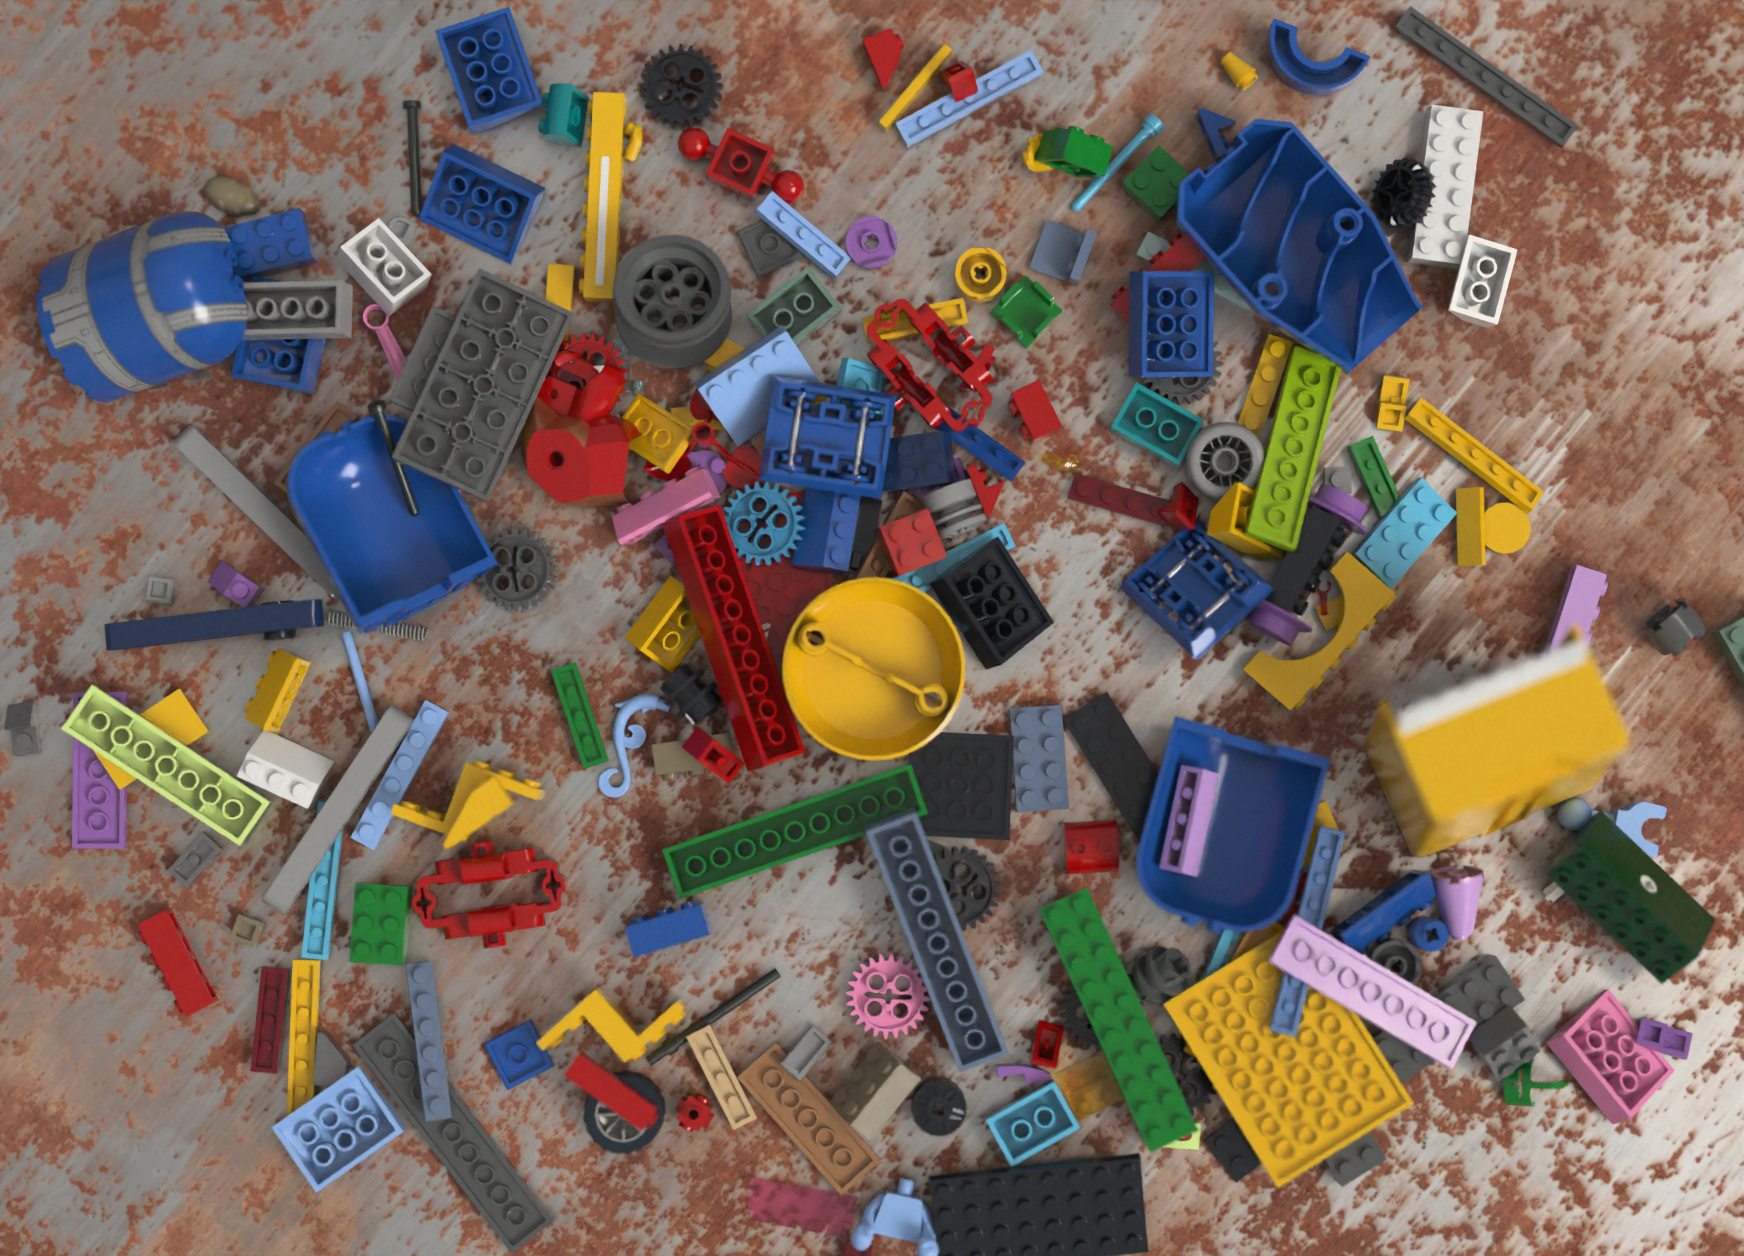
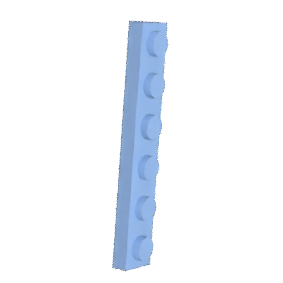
M1032 50L976 79L978 88L976 94L955 102L950 93L896 122L895 126L906 146L910 147L1043 75V70Z
M428 700L424 701L350 838L372 850L376 849L394 816L390 814L393 805L401 803L450 712Z

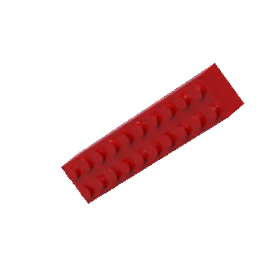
M721 505L683 514L663 523L662 525L747 772L805 753Z

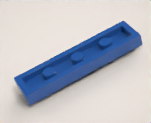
M946 405L952 413L951 416L957 421L961 415ZM942 422L936 428L939 431L950 432L951 439L958 445L964 447L980 461L986 463L1009 481L1014 479L1026 463L978 427H967L961 433H954Z

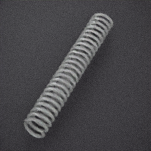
M329 609L327 620H324L325 624L332 623L337 626L341 625V627L356 628L353 621L350 625L351 618L347 612L344 614L342 611L340 614L339 611L336 613L335 610L332 612ZM400 622L397 623L396 632V623L393 624L392 631V625H390L387 630V627H384L383 629V624H381L382 627L376 631L377 633L381 632L382 634L385 633L386 635L389 633L390 636L393 634L394 636L397 635L398 637L401 636L402 638L406 637V639L409 637L410 639L413 638L414 640L418 639V641H425L429 629H426L424 638V626L421 629V635L419 637L421 628L420 625L417 628V634L415 636L417 626L414 625L413 633L411 635L413 625L410 624L409 632L407 635L408 623L405 625L404 634V623L401 624V630L399 633Z

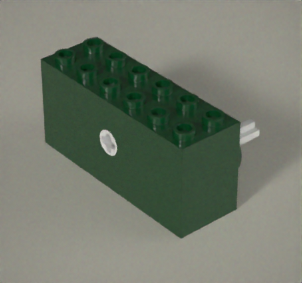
M1601 810L1592 816L1581 829L1574 831L1565 838L1546 872L1554 881L1543 890L1546 900L1554 902L1564 893H1567L1661 984L1699 957L1716 920Z

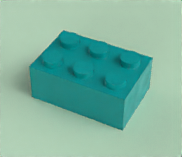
M1136 382L1108 431L1170 466L1177 468L1204 420Z

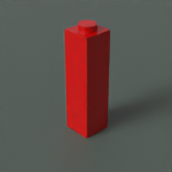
M582 1051L564 1074L569 1080L641 1131L645 1126L651 1128L659 1117L656 1113L658 1105Z

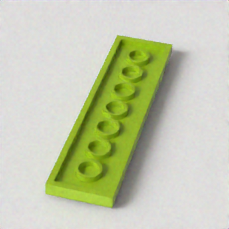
M1294 346L1291 349L1265 450L1264 464L1257 481L1244 532L1246 536L1290 552L1296 550L1341 372L1338 366L1319 354L1298 346Z

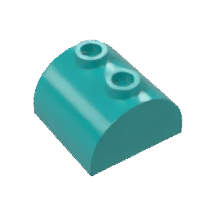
M551 84L549 93L545 92L542 97V106L547 108L545 118H540L538 123V131L543 134L542 137L553 143L582 147L589 97L572 84Z

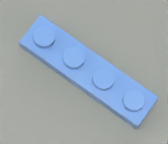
M773 191L770 192L754 212L833 279L851 259L847 253Z

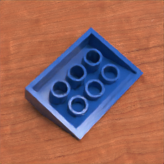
M510 7L435 30L471 135L496 127L543 105Z
M452 144L442 153L419 220L511 264L538 211L546 188L460 146Z
M1130 271L1128 376L1213 377L1214 272Z
M252 276L251 282H285ZM326 339L241 340L236 349L231 377L314 395Z
M1413 869L1329 931L1336 940L1364 955L1370 950L1368 945L1375 940L1377 942L1383 941L1391 934L1389 930L1394 926L1398 925L1401 927L1412 919L1410 915L1418 909L1421 912L1433 904L1431 899L1436 896L1430 875L1426 871Z

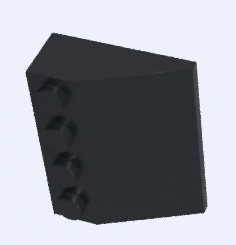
M995 537L929 583L985 669L1002 665L1054 623L999 537Z

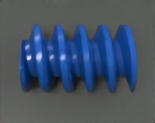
M1419 916L1412 919L1408 924L1407 938L1416 948L1429 952L1438 951L1448 941V929L1440 920ZM1426 930L1428 933H1430V936L1428 938L1427 935L1424 934Z

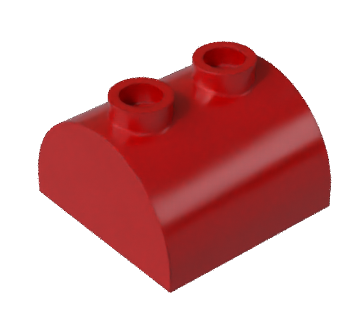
M1116 820L1063 822L1066 875L1119 872V841Z

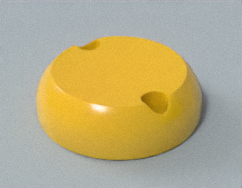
M877 577L860 578L846 581L820 594L799 615L789 633L783 653V685L787 700L797 720L820 744L836 753L855 759L871 761L888 760L901 757L919 749L937 736L946 726L961 698L965 679V658L962 643L954 624L941 606L929 595L916 587L893 579ZM818 631L822 634L823 639L809 632ZM808 639L811 640V641H813V642H815V643H817V644H819V645H817V646L811 645V644L809 643ZM927 693H936L939 697V700L927 695ZM925 701L935 705V707H929Z

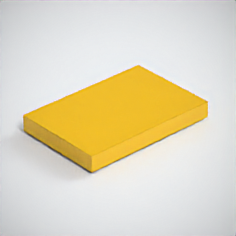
M640 393L637 394L621 417L634 424L639 432L643 434L629 442V449L667 474L671 472L689 446L690 440L694 438L692 426Z

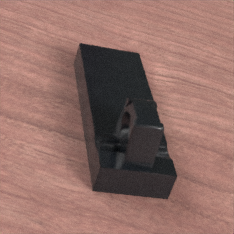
M861 496L850 563L846 573L856 574L874 541L882 500Z

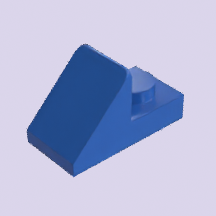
M1202 108L1197 111L1195 116L1214 161L1218 162L1228 147L1225 136H1220L1219 133L1233 128L1236 121Z

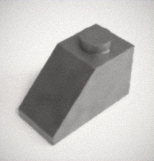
M322 1030L317 1033L313 1085L331 1086L353 1071L354 1066H351V1058L328 1031Z

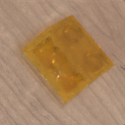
M1102 1051L1055 1073L1077 1121L1124 1100L1116 1078Z

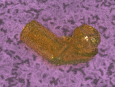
M1049 450L1042 456V462L1060 471L1075 472L1079 469L1078 466L1082 462L1081 458L1075 454H1070L1066 460Z

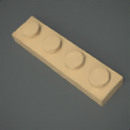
M710 1024L686 1035L733 1130L756 1119L757 1117Z

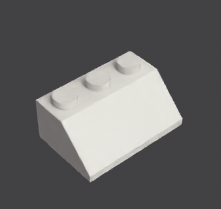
M1468 235L1448 311L1463 321L1488 328L1498 325L1517 249Z
M263 730L248 751L237 777L304 808L314 809L336 761L275 733Z

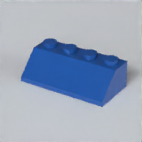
M810 469L807 471V475L819 476L820 471ZM826 472L827 478L839 479L840 474ZM805 487L801 505L803 509L800 511V515L805 516L806 519L800 521L799 525L805 527L806 530L798 531V535L803 540H795V545L798 549L793 550L791 566L838 576L848 572L861 496Z

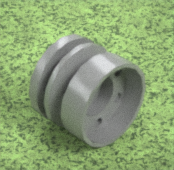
M971 479L951 484L921 498L924 509L928 508L931 515L939 513L940 518L934 521L935 527L944 526V529L938 531L940 540L964 535L987 521L985 514L974 517L972 513L982 509L981 504L969 506L967 501L977 495Z

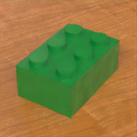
M355 883L349 962L400 966L407 964L412 897L411 885Z

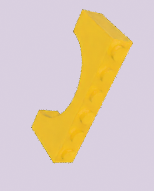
M1347 551L1328 570L1336 580L1342 596L1341 619L1329 641L1313 654L1294 660L1273 658L1258 649L1242 667L1243 671L1290 711L1293 707L1296 710L1301 707L1307 699L1304 695L1310 688L1315 690L1323 682V673L1328 668L1332 671L1342 660L1339 655L1345 649L1350 651L1359 641L1356 636L1361 630H1369L1376 622L1374 618L1376 613L1380 609L1384 612L1394 601L1391 597L1395 592Z

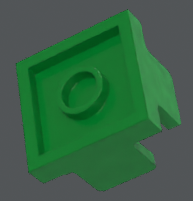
M1025 275L1000 298L999 303L989 314L1027 349L1063 310L1054 303V297L1037 281L1033 283Z

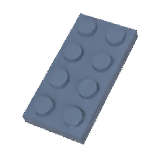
M1062 705L1010 708L1011 736H1014L1013 767L1017 812L1069 809Z

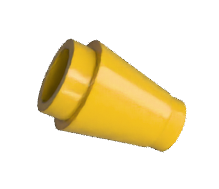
M1232 52L1228 53L1220 62L1237 88L1240 87L1242 90H1246L1258 78V75L1255 73L1256 69Z

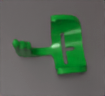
M1532 1059L1515 1069L1510 1076L1504 1078V1099L1508 1105L1535 1107V1102L1531 1098L1532 1088L1562 1089L1569 1086V1081H1532L1531 1071L1533 1064H1535V1059ZM1520 1070L1523 1071L1522 1098L1520 1097L1519 1085H1512V1082L1519 1083Z

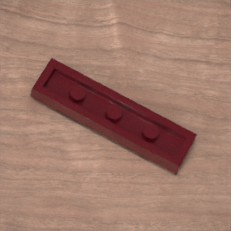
M1074 474L1067 499L1168 527V524L1157 511L1171 502V500Z
M261 967L250 1069L252 1072L277 1074L279 1071L289 968Z

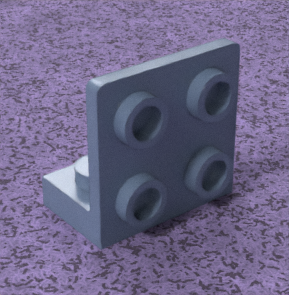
M1046 221L1031 261L1030 269L1078 286L1097 232L1087 229L1085 234L1058 223Z

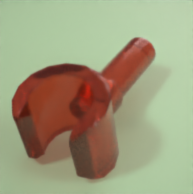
M1326 581V591H1321L1319 588L1316 591V594L1320 597L1321 615H1328L1327 593L1331 589L1329 581Z

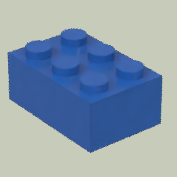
M300 208L224 228L230 239L233 252L237 257V265L234 266L236 276H239L243 282L251 281L252 276L266 277L318 263L307 217Z
M697 899L685 902L680 905L681 909L673 911L672 907L655 912L656 917L648 919L647 914L632 918L630 920L631 924L626 926L625 929L633 957L675 946L713 933L704 902L698 904Z

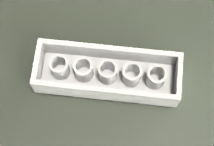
M1431 105L1426 111L1420 162L1430 169V173L1435 177L1432 182L1437 187L1432 190V193L1436 197L1430 201L1433 207L1427 208V216H1421V222L1414 223L1411 228L1407 263L1459 269L1468 235L1483 111Z

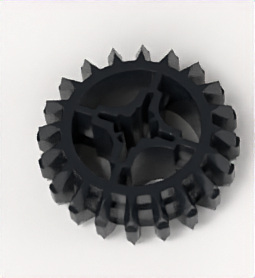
M1409 158L1394 160L1393 164H1386V171H1379L1380 179L1374 180L1377 185L1375 189L1371 190L1375 194L1370 200L1374 204L1372 211L1377 214L1376 218L1387 226L1397 229L1412 228L1414 223L1421 222V216H1427V208L1433 207L1430 201L1436 197L1432 193V190L1437 187L1432 182L1435 177L1430 173V169L1421 164L1420 161Z

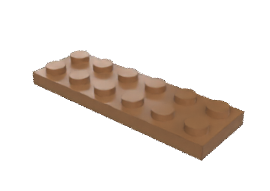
M775 1042L740 1073L737 1079L842 1196L880 1161V1158L833 1108L828 1099L806 1075L797 1082L779 1066V1063L787 1053Z

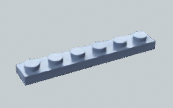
M432 961L406 964L425 1122L451 1119Z

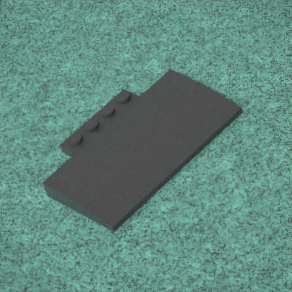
M479 268L457 317L432 306L389 398L390 402L412 412L391 460L489 502L575 313Z

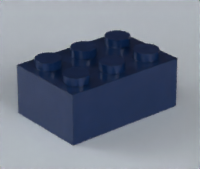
M941 430L890 438L882 495L948 486L956 483L950 432Z

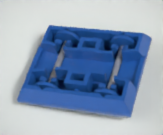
M774 376L759 480L881 499L896 395ZM783 391L785 392V397L797 399V401L782 399ZM816 396L830 398V403L821 401L820 404L803 402V400L816 401ZM837 399L850 401V407L861 409V411L846 409V405L836 404ZM868 411H880V414ZM806 469L820 471L819 476L805 474ZM826 472L840 474L839 479L827 478Z
M1197 518L1195 528L1177 532L1168 543L1132 573L1120 587L1129 598L1195 660L1200 659L1265 600L1274 589L1225 543L1207 535L1208 528ZM1215 555L1220 557L1218 561L1214 558ZM1224 563L1233 569L1231 573L1238 583L1229 576L1223 566ZM1161 603L1166 607L1163 611L1159 608ZM1170 612L1178 619L1176 622L1168 616Z

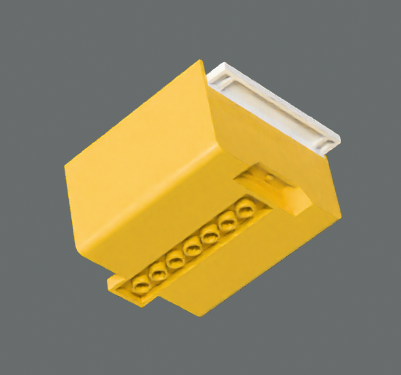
M1577 624L1570 627L1560 645L1544 652L1545 656L1537 659L1534 656L1527 657L1518 662L1519 666L1510 670L1508 666L1502 667L1492 673L1493 676L1483 680L1482 677H1478L1467 682V687L1457 690L1456 687L1445 690L1441 693L1442 697L1433 701L1430 697L1415 703V708L1398 714L1396 720L1387 701L1381 702L1366 739L1364 749L1412 855L1422 858L1475 836L1481 838L1528 819L1532 813L1591 790L1628 745L1629 735Z

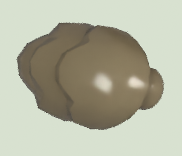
M216 176L208 179L205 183V195L209 202L218 210L225 211L236 218L242 215L257 214L260 211V203L253 195L251 187L247 184L238 182L228 176Z

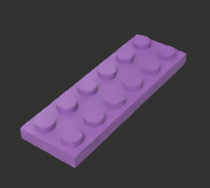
M73 692V711L87 692ZM106 692L128 707V692ZM73 737L72 849L127 848V786L119 790L94 751Z

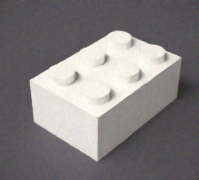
M379 218L343 244L339 249L336 259L388 316L428 286L432 275Z

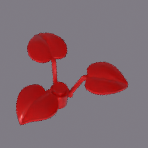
M698 388L691 397L690 411L695 419L705 421L694 426L692 430L694 438L690 440L687 450L684 451L669 474L649 461L646 462L643 468L646 473L654 478L665 481L678 480L685 477L684 473L691 470L692 463L686 455L691 453L695 444L701 447L714 445L729 460L725 463L726 468H723V475L730 486L737 489H745L746 484L753 488L756 481L760 482L761 485H764L766 482L759 480L762 458L756 450L748 446H739L735 449L733 456H731L715 440V432L710 425L711 419L714 421L720 420Z

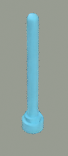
M1150 113L1143 120L1142 130L1107 166L1105 176L1096 177L1071 204L1073 211H1079L1149 136L1158 135L1165 128L1164 124L1154 114Z

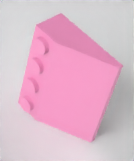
M1607 989L1561 1026L1546 1043L1613 1125L1631 1119L1675 1070L1661 1053L1636 1044L1639 1026L1611 991Z

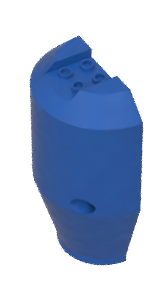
M1254 119L1234 137L1226 148L1227 151L1217 163L1214 161L1204 171L1198 167L1179 183L1176 225L1259 318L1332 362L1347 375L1424 306L1417 300L1374 213L1292 122Z

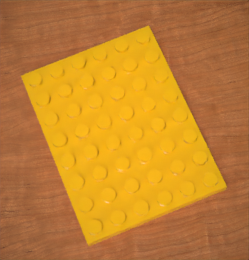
M1283 931L1163 1004L1277 1188L1413 1104L1358 1015L1308 986L1296 1037L1269 1031L1283 971L1267 961Z

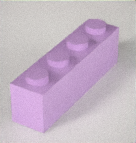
M1580 565L1571 566L1544 652L1560 645L1570 627L1577 624L1587 645L1589 644L1592 636V631H1589L1592 621H1596L1600 611V607L1597 604L1600 596L1603 597L1607 590L1608 582L1605 581L1607 574Z
M1181 765L1160 869L1195 877L1198 876L1219 774L1201 768Z

